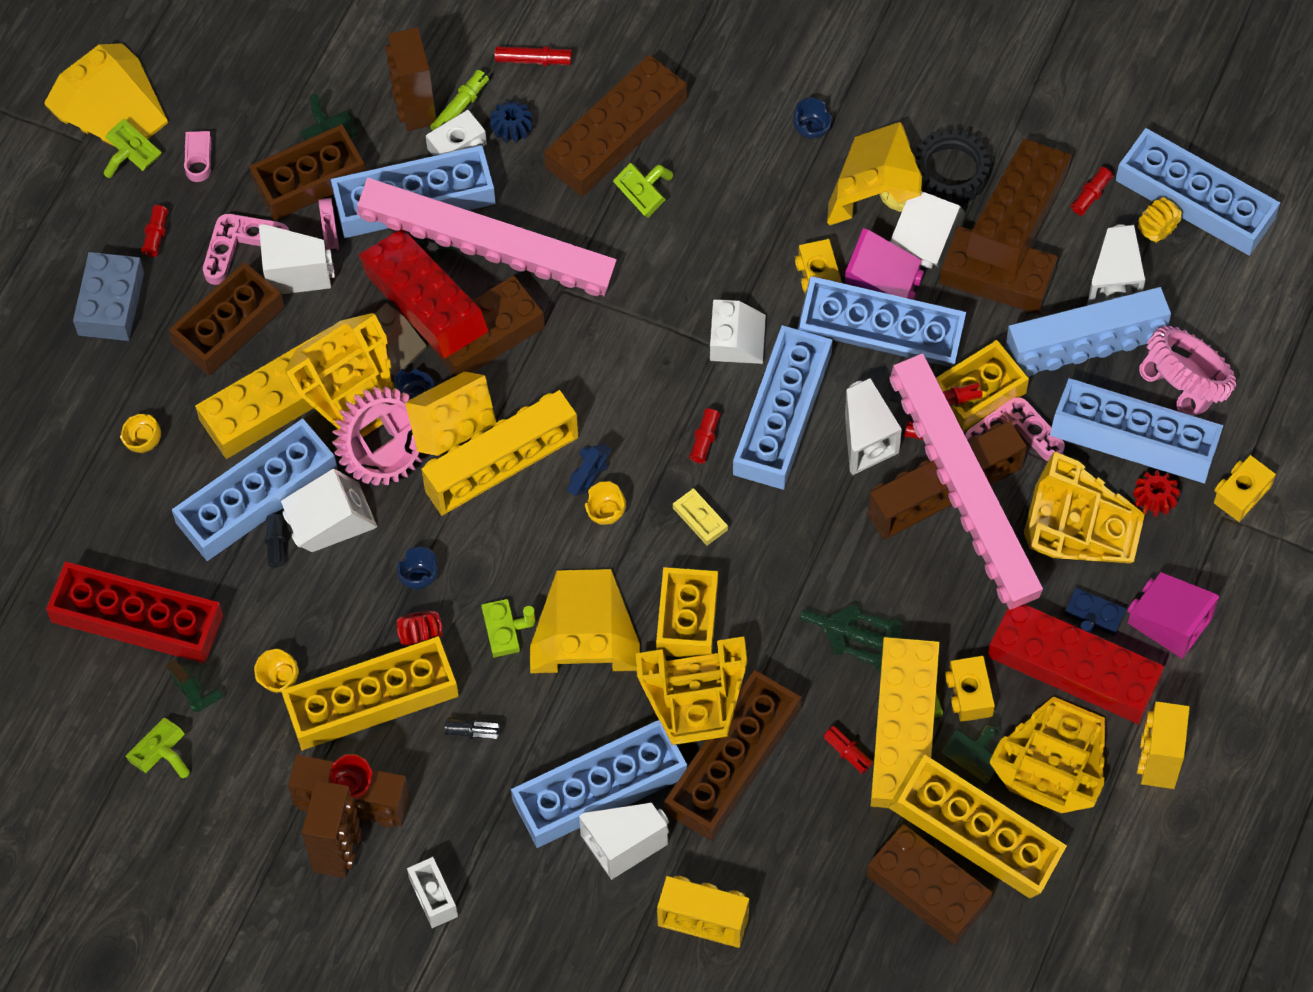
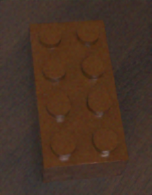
M416 27L389 33V44L385 45V51L390 72L391 91L394 102L396 101L399 122H405L407 131L429 127L436 120L430 70L419 29Z
M342 124L249 166L252 182L274 221L318 202L319 199L333 195L331 179L366 171L361 156Z
M957 226L941 268L940 284L1040 314L1055 273L1058 256L1029 248L1016 273L966 256L972 230Z
M244 262L169 329L172 344L210 376L284 309L281 292Z
M514 275L473 300L481 309L489 332L445 359L429 343L454 377L462 372L473 373L545 328L542 310Z
M296 755L288 783L294 806L307 812L315 780L328 782L329 772L334 762ZM372 770L369 789L366 794L354 801V807H357L356 816L360 818V822L364 823L369 820L378 822L380 826L386 828L402 827L410 798L406 776Z
M315 780L302 829L312 870L315 873L346 878L348 869L352 870L354 867L356 855L353 853L355 843H360L362 827H359L360 818L356 816L355 798L351 796L349 786Z
M905 824L898 829L868 864V878L954 945L959 942L991 903L992 892Z

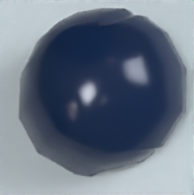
M813 97L804 98L797 104L793 114V124L801 136L809 139L820 138L829 131L832 115L828 114L825 107L826 104L822 100Z
M414 368L411 372H405L403 369H400L394 376V388L400 391V395L403 392L408 394V400L434 388V380L429 374L421 372L417 368Z
M421 546L408 549L402 562L398 561L399 581L406 587L417 590L431 585L438 576L436 554L431 549Z

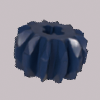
M506 99L504 106L497 103L496 111H491L490 128L494 131L496 138L503 137L505 143L509 139H513L517 143L518 137L526 139L527 132H531L533 128L532 113L528 111L526 104L520 106L518 100L510 104Z

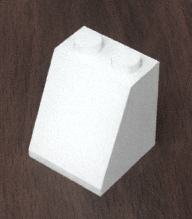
M921 191V196L906 201L890 242L921 259V266L932 269L933 265L940 267L950 247L957 226H960L964 218L965 212L959 205Z
M265 224L259 225L265 280L280 291L281 294L331 288L330 278H335L331 250L325 249L324 240Z
M1116 225L1107 229L1092 279L1087 306L1143 292L1145 277L1134 225Z
M871 379L853 383L846 392L845 421L849 468L851 474L855 475L898 454L902 429Z
M335 469L328 471L281 500L284 508L283 516L287 523L291 525L294 532L292 538L295 544L310 552L320 550L377 527L359 482Z
M652 803L587 812L579 816L581 837L611 880L668 845L667 834L669 830L667 824L669 821L661 809L656 810Z

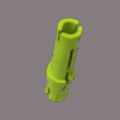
M476 70L465 85L460 86L458 89L459 93L430 125L432 130L460 115L470 102L473 103L477 99V93L489 81L487 75L482 78L485 74L484 72Z

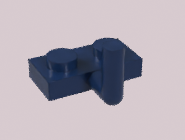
M604 443L590 446L589 448L583 447L579 455L584 461L580 468H577L570 477L571 483L567 491L574 496L587 493L598 473L607 470L608 464L605 461L612 449Z
M1075 588L1064 615L1081 621L1080 629L1092 633L1095 627L1115 636L1126 613V608Z

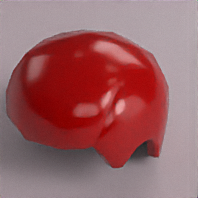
M345 754L332 764L328 782L349 786L351 796L357 800L366 794L370 787L372 769L366 759L356 754Z

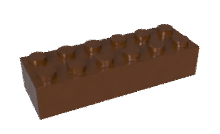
M648 55L544 151L545 168L581 197H584L687 100V83L651 55Z
M1023 138L971 231L966 256L1016 273L1067 178L1072 155Z
M1010 421L1004 424H995L987 433L981 436L974 435L967 440L990 485L1022 469L1027 446ZM925 460L917 469L911 472L904 471L894 481L888 484L881 483L870 492L867 515L883 540L952 506L949 499L950 491L946 484L943 485L937 475L938 468L934 460Z
M754 670L739 691L727 737L708 739L704 742L664 801L665 814L713 841L800 712L801 696Z

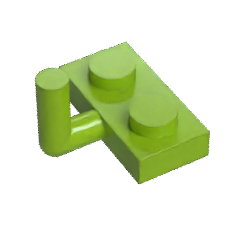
M122 119L105 136L119 151L110 159L104 170V175L107 178L113 177L120 163L126 158H129L137 167L145 171L160 157L162 152L125 119Z
M630 163L613 182L641 213L649 218L666 200L652 184L659 177L667 181L671 180L673 173L662 165H657L645 177L634 164Z
M508 599L482 604V612L493 658L520 652L516 630L535 625L533 607L526 606L523 609L524 618L513 620Z
M165 717L125 756L131 764L144 773H147L162 757L170 762L181 778L187 777L190 773L178 754L171 750L185 734L180 727Z

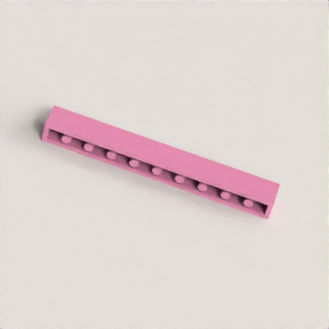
M368 177L357 205V215H360L365 221H378L384 223L392 230L402 229L420 239L427 237L435 240L441 246L449 247L451 245L460 248L463 253L468 255L478 254L493 263L503 262L509 264L514 270H527L535 273L541 279L548 280L551 278L560 281V284L569 288L576 286L585 289L586 293L593 296H599V294L605 296L616 263L614 258Z
M923 353L894 365L890 376L891 385L895 391H899L905 413L907 415L911 414L914 420L913 427L915 433L919 438H923L926 444V454L930 461L934 460L938 468L937 475L943 485H947L950 491V502L954 508L958 507L962 515V526L966 532L970 531L974 539L973 547L979 556L982 555L986 562V573L991 580H995L998 586L997 594L1003 604L1006 603L1009 610L1039 598L1043 588Z

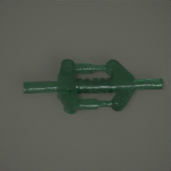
M854 605L830 616V618L804 609L800 616V620L825 628L834 654H850L857 657L860 661L874 665L878 671H881L883 635L879 634L877 636L875 632L869 633V630L865 629L863 631L861 627L855 628V625L851 624L849 626V624L859 618L870 622L872 626L888 631L887 638L902 639L901 621L896 619L889 621L877 616L871 617L860 613L859 608ZM847 636L846 638L850 640L853 638L855 642L861 641L860 643L863 645L867 643V646H875V649L879 650L881 648L878 655H874L863 650L851 649L846 647L843 637Z

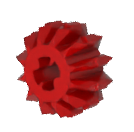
M1158 470L1154 472V476L1146 472L1143 479L1139 478L1136 481L1133 496L1137 498L1135 502L1136 507L1144 506V514L1153 511V515L1156 517L1159 511L1167 515L1170 508L1174 509L1176 507V499L1179 498L1180 491L1176 489V480L1169 481V473L1162 477Z
M420 611L404 615L396 620L397 635L400 643L403 645L411 646L438 636L439 638L442 637L443 627L438 612Z

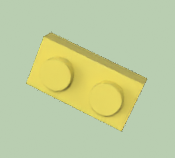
M694 488L673 503V509L707 546L728 531V525Z

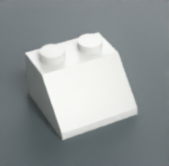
M713 300L710 361L763 364L766 315L741 301Z

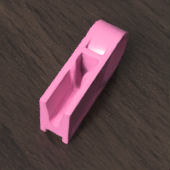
M210 131L186 132L184 168L186 176L193 182L204 181L210 176ZM200 162L206 165L205 170L201 173L189 171V167L194 163Z
M319 199L326 250H339L332 199Z

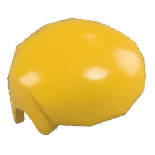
M137 414L129 417L123 424L120 438L124 445L132 452L146 453L158 445L161 438V429L159 423L151 415Z
M611 481L598 482L590 487L588 490V501L585 503L588 516L599 525L614 524L623 516L626 509V500L621 489Z
M281 649L265 651L258 657L254 666L257 682L274 693H282L281 690L292 687L299 675L297 661Z

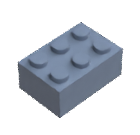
M88 252L73 318L78 336L130 340L144 277V270L139 257Z

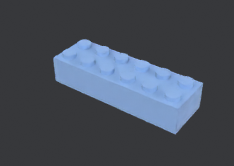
M1147 128L1144 129L1118 166L1117 182L1153 202L1163 197L1169 199L1179 207L1178 209L1182 212L1181 218L1249 256L1277 217L1280 202Z
M482 145L331 179L344 238L388 229L384 223L378 221L368 222L363 220L360 215H357V205L367 177L465 210L496 204L494 187Z
M811 276L808 281L797 330L908 358H913L923 353L926 361L929 363L952 367L955 364L966 312Z
M1159 287L1010 325L1005 350L1025 375L1030 377L1039 371L1047 369L1050 371L1057 370L1062 365L1070 363L1080 364L1090 358L1097 356L1103 358L1111 355L1113 352L1121 350L1131 351L1137 346L1148 344L1147 341L1158 328L1169 325L1171 312L1162 289Z
M781 326L733 460L734 476L785 489L832 355V339Z
M1069 378L1054 416L1050 436L1205 484L1223 425Z
M302 418L173 508L172 513L175 522L206 561H208L263 523L268 515L280 511L283 508L281 500L332 469L337 470L335 456Z
M657 720L511 789L512 800L536 848H539L579 829V816L583 813L625 807L678 782L687 769V764L677 745L671 744L660 721Z

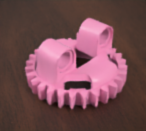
M1162 326L1147 341V348L1150 351L1140 365V374L1143 379L1151 382L1165 378L1176 389L1183 390V393L1177 400L1178 412L1191 416L1199 415L1207 411L1213 402H1223L1231 395L1236 386L1234 371L1230 370V365L1224 362L1225 358L1220 357L1218 351H1214L1202 339L1199 340L1194 334L1190 335L1186 330L1181 331L1178 327ZM1177 345L1189 351L1191 355L1189 358L1173 352L1171 347ZM1155 363H1156V369L1158 370V373H1156V371H1155V369H1154V364H1155ZM1191 399L1195 401V409L1191 405Z
M385 386L381 394L379 388L373 387V395L365 389L363 390L364 398L355 394V404L346 402L349 408L348 412L340 410L344 419L335 420V423L341 427L340 430H333V433L339 436L333 441L337 448L334 453L337 456H342L339 464L347 465L345 471L349 474L353 473V478L358 480L362 477V482L369 484L371 481L372 484L379 485L381 480L382 484L389 485L390 478L394 482H399L398 474L408 477L406 469L416 470L412 463L414 461L422 462V459L418 456L419 452H417L413 435L409 447L413 451L411 454L405 451L407 435L412 430L405 402L409 401V395L404 392L400 395V391L395 388L391 392V389ZM379 417L387 432L394 436V438L371 453L359 430ZM361 464L379 467V470L370 469L367 467L365 469Z

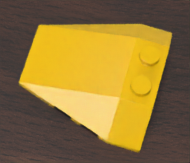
M99 44L58 76L44 102L45 106L60 121L66 124L71 123L81 128V131L87 134L90 132L112 146L114 145L105 136L122 119H125L146 139L168 124L167 118L139 59L123 44Z
M901 122L854 138L828 203L827 223L829 225L851 219L853 215V202L888 191L897 203L921 196L922 174L916 165L915 156L911 152L910 143Z
M374 313L341 320L296 349L285 369V373L296 393L339 430L341 426L335 423V420L344 419L340 410L348 412L349 408L346 402L355 404V394L364 398L363 390L365 389L371 395H373V387L379 388L381 394L384 386L391 389V392L394 389L389 370L391 368L390 359L387 357L386 350L387 337ZM378 417L360 429L359 433L363 438L383 425Z
M1053 452L1035 485L1024 530L1029 548L1052 558L1133 563L1145 514L1119 493L1115 495L1105 487V482L1099 477L1095 479L1084 470L1085 466L1079 461Z
M611 569L556 571L530 645V673H558V664L612 663L613 671H637L635 653H640V643Z
M744 636L718 640V653L666 661L663 649L635 653L638 680L672 745L727 737L747 666Z
M1052 697L1036 710L1028 721L1024 724H1019L1011 735L1005 736L1000 740L989 763L1010 792L1061 814L1094 807L1104 786L1103 747L1105 745V718Z

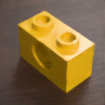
M829 239L799 245L798 256H795L797 271H802L804 278H801V284L804 294H806L808 281L811 276L842 283ZM817 269H818V270H821V271H823V272H821V273H815V272H813V270H817Z
M1251 455L1244 462L1240 460L1232 469V476L1228 480L1222 479L1214 490L1216 492L1214 504L1238 522L1246 516L1272 487L1276 476L1274 472ZM1237 485H1245L1248 489H1240Z
M978 656L951 661L950 669L946 672V682L948 688L953 687L954 696L951 697L953 712L959 714L960 722L993 717L995 706L984 657ZM965 686H971L976 691L968 693L965 692L962 688Z

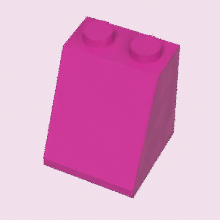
M863 228L846 269L845 284L914 300L916 295L913 292L915 285L920 286L924 276V271L921 270L922 260L870 230Z
M1160 572L1155 580L1150 578L1142 591L1145 594L1140 600L1135 598L1127 611L1130 613L1128 624L1183 659L1213 619L1219 596Z

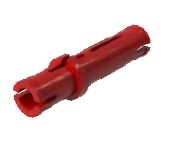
M543 46V48L495 47L496 63H534L548 67L549 64L571 66L572 62L571 49H549V46Z

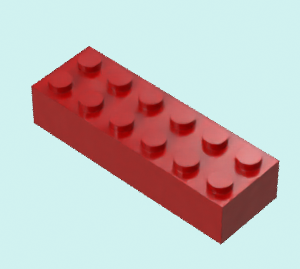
M398 230L359 254L367 277L444 359L489 332L481 309L405 230Z
M66 561L46 608L51 623L206 664L223 618L219 602Z
M1025 604L1011 610L1007 609L990 643L988 658L1136 724H1140L1161 680L1165 667Z

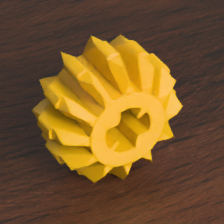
M1165 197L1160 198L1142 212V216L1138 220V229L1146 238L1155 243L1164 240L1167 235L1172 234V231L1177 228V224L1181 221L1182 212L1174 202Z

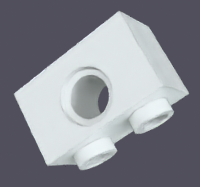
M469 110L426 135L427 149L433 156L487 145L485 130Z
M433 857L407 868L409 880L432 928L458 917L456 905Z

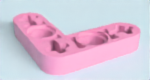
M234 214L220 216L216 221L203 265L206 281L210 284L218 285L227 278L237 242L261 246L260 233L256 236L246 234L250 227L259 228V225L265 224L289 231L288 227L280 222ZM232 224L233 227L228 229V237H225L224 227ZM224 244L229 247L228 251L224 254L215 252V248L218 245ZM217 261L219 262L218 266L220 271L216 272L215 275H212L211 271L215 270Z
M1019 397L1013 398L971 427L965 435L967 440L974 435L981 436L984 434V430L987 433L991 428L990 423L992 421L998 420L1003 424L1010 421L1014 428L1046 461H1049L1052 453L1055 452L1054 450H1047L1048 444L1051 447L1056 445V452L1062 455L1065 448L1062 439L1050 436V425L1025 399ZM1013 408L1017 410L1022 408V415L1018 412L1013 414ZM1035 424L1041 427L1042 432L1038 435H1033L1029 433L1027 428Z

